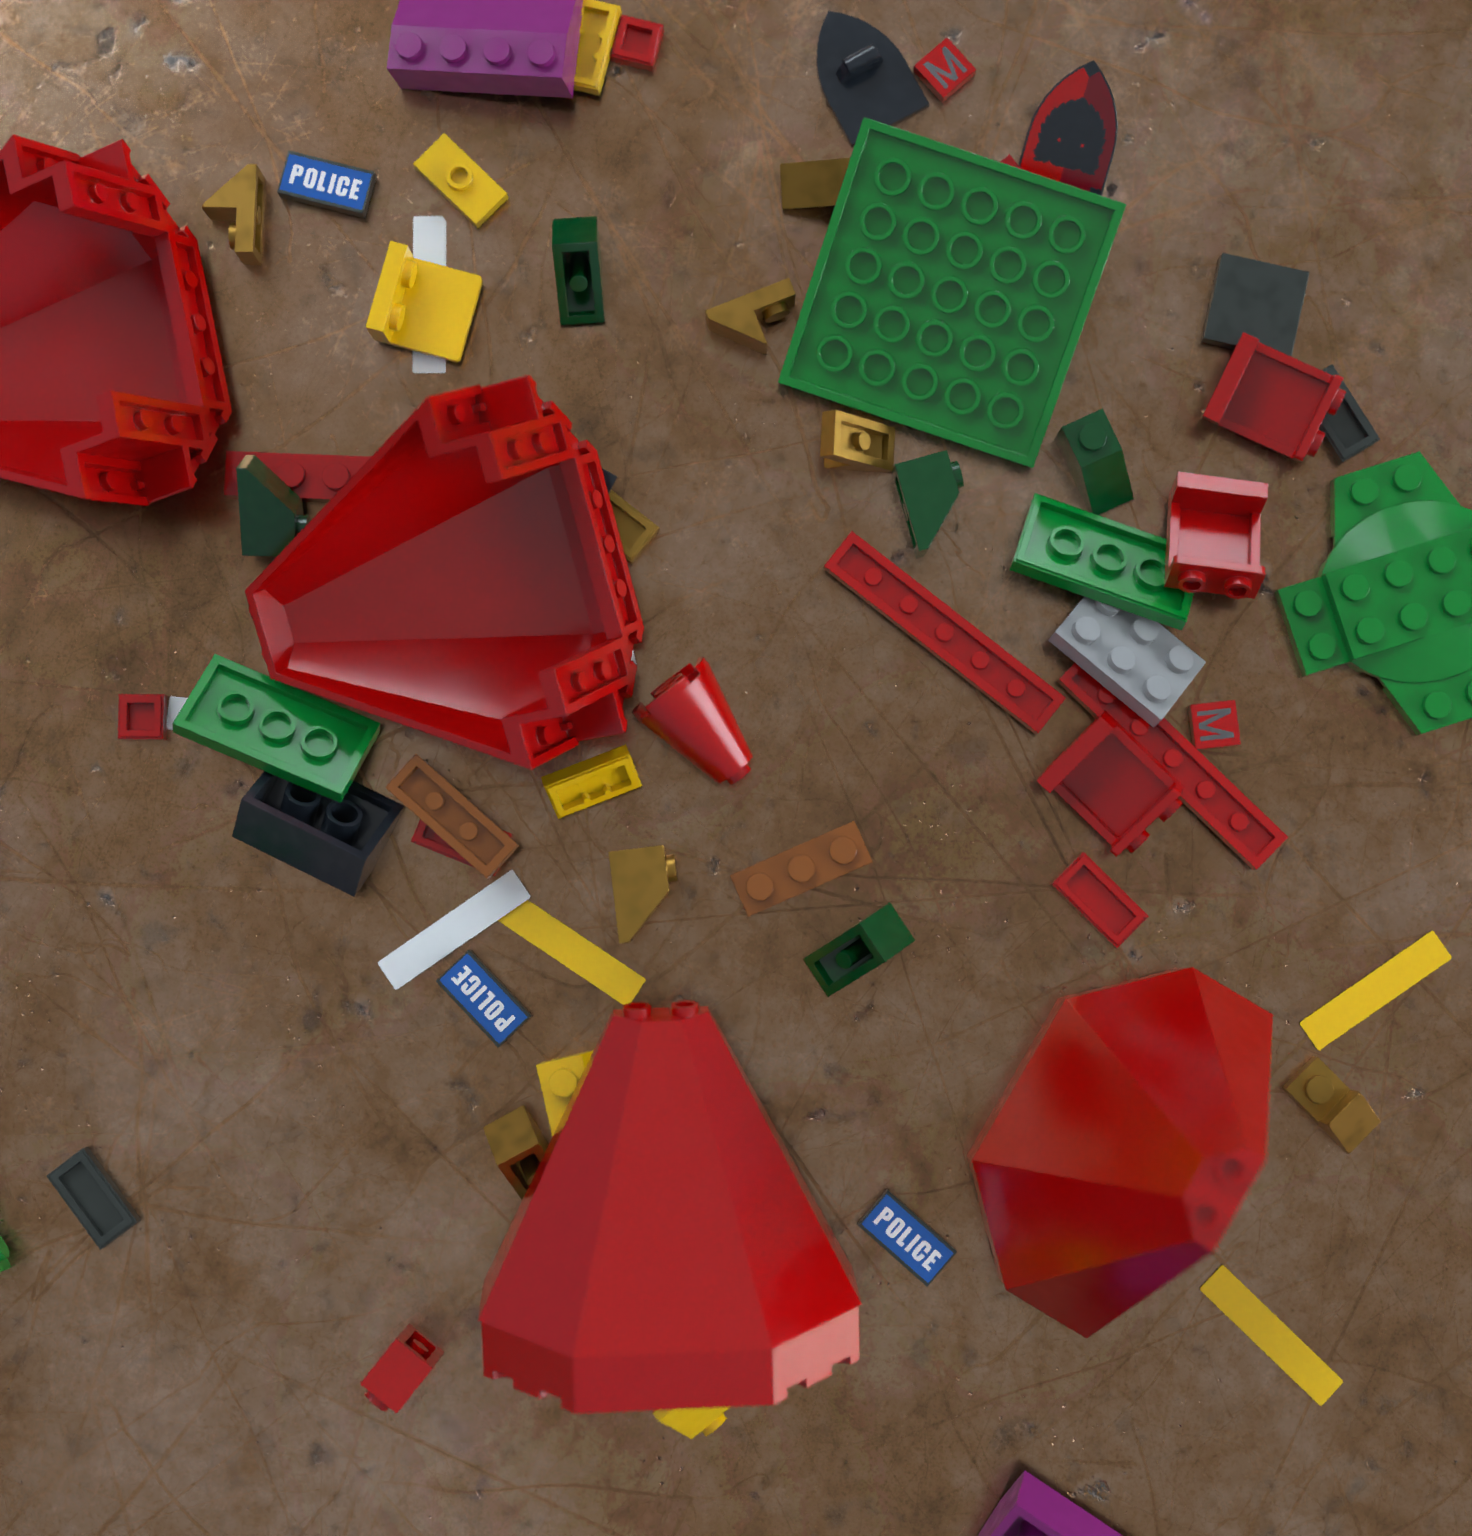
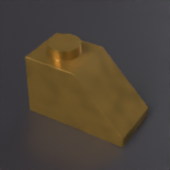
M664 845L609 852L618 937L621 944L630 943L670 893L669 882L677 881L674 854L666 855Z
M524 1105L483 1127L498 1168L522 1200L549 1145Z

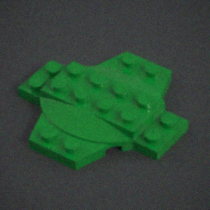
M1420 451L1334 478L1330 481V538H1333L1332 551L1326 561L1322 563L1317 578L1278 589L1274 592L1302 677L1346 664L1358 673L1364 672L1378 678L1384 686L1383 692L1416 736L1472 718V510L1459 504Z

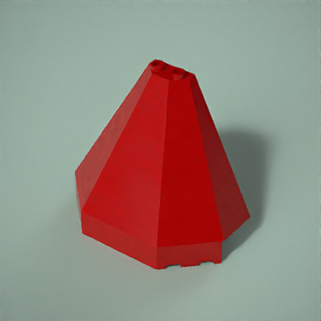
M13 134L0 150V478L83 499L149 506L152 502L193 488L197 481L194 474L198 466L207 462L218 440L215 433L219 425L227 423L232 413L198 240L187 225L179 228L166 210L170 202L149 174L141 176L132 165L130 159L131 149L123 139L80 157L77 153Z
M529 374L483 387L478 384L428 396L247 587L245 594L249 604V612L254 621L262 648V656L266 662L270 679L531 770L578 746L579 741L626 733L628 721L624 717L622 708L624 699L632 697L637 665L631 661L634 644L642 642L644 625L601 463L594 446L588 440L579 441L571 433L572 422L552 400L543 402L536 391L537 383Z
M1194 967L1174 968L1057 999L967 1154L987 1237L989 1238L995 1261L997 1276L1004 1284L1006 1291L1087 1339L1214 1252L1266 1161L1273 1014Z
M682 1000L670 1004V1007L651 1008L649 1003L632 1002L623 1005V1009H613L484 1279L478 1316L482 1329L484 1376L492 1380L511 1378L513 1379V1388L540 1400L550 1394L560 1398L562 1409L574 1414L775 1405L787 1399V1389L798 1383V1385L807 1388L832 1375V1365L837 1363L851 1365L860 1360L859 1306L862 1303L853 1268L709 1007L699 1006V1003L696 1001Z

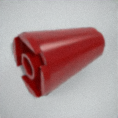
M704 656L697 659L695 668L691 663L687 664L650 693L654 700L648 705L644 706L640 702L633 709L632 714L640 723L715 783L720 784L726 780L729 785H733L751 770L747 763L752 759L753 755L713 670Z

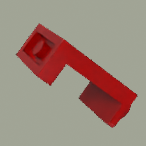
M1243 332L1203 413L1202 419L1298 463L1304 460L1306 454L1314 458L1326 434L1319 430V427L1326 413L1335 416L1346 394L1345 390L1339 388L1344 377L1337 374L1331 375L1262 344L1259 342L1260 339Z
M1178 471L1168 496L1164 587L1176 588L1188 593L1207 592L1222 594L1233 599H1255L1265 578V567L1260 566L1261 512L1268 499V483Z
M1106 710L1036 780L1049 794L1055 790L1111 845L1109 851L1116 857L1124 849L1130 854L1133 853L1150 836L1145 829L1157 817L1162 822H1165L1183 804L1178 797L1182 794L1184 786Z

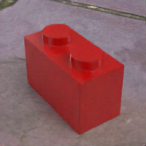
M409 1323L360 1383V1385L367 1389L365 1392L366 1398L377 1408L383 1411H387L390 1408L397 1414L445 1352Z

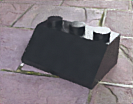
M264 771L241 799L232 837L355 897L374 870L403 812L404 805L355 781L352 782L342 802L339 803Z

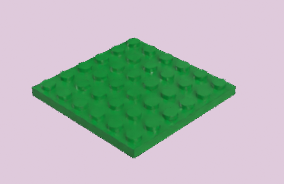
M864 117L778 383L1033 468L1127 204Z

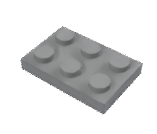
M1087 597L1081 599L1048 639V641L1153 728L1164 718L1206 663V661L1160 623Z

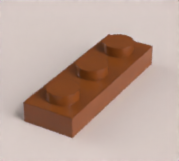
M416 753L385 787L487 879H490L519 847V844Z
M854 820L731 874L730 877L745 912L750 917L866 866L873 861Z

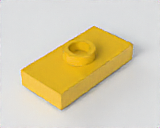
M583 0L574 90L600 96L618 23L622 14L619 5L596 0Z
M445 133L413 163L414 168L477 229L509 198L507 192Z
M626 744L541 777L545 791L558 819L642 786Z

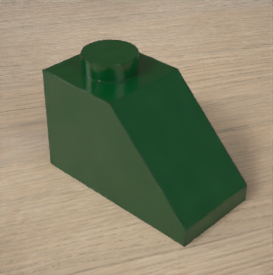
M597 216L552 219V252L560 325L605 322Z
M1103 408L1061 427L1055 437V441L1088 511L1100 516L1133 501L1134 496L1123 450Z
M947 450L895 464L892 471L916 558L926 555L959 495L958 488L964 487L960 466L957 461L950 462Z
M245 455L236 468L242 556H278L311 521L310 515H303V500L255 455Z
M889 902L803 960L827 997L888 961L913 943L915 939Z

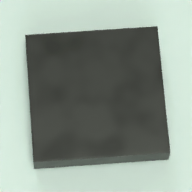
M1222 253L1217 265L1201 342L1235 350L1242 333L1245 332L1260 339V343L1292 357L1310 272Z

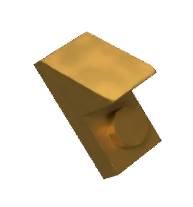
M247 164L202 205L203 211L210 220L236 221V223H230L229 246L231 250H235L234 252L244 265H262L266 179L257 164Z
M784 279L705 310L706 324L709 331L759 353L767 354V342L758 321L764 319L766 323L777 321L790 313L789 308L795 307L796 293L790 279Z
M839 410L822 412L820 457L824 458L825 468L870 472L893 471L895 427Z
M1313 1056L1282 1087L1347 1154H1350L1381 1122L1364 1096L1359 1091L1351 1090L1317 1056Z

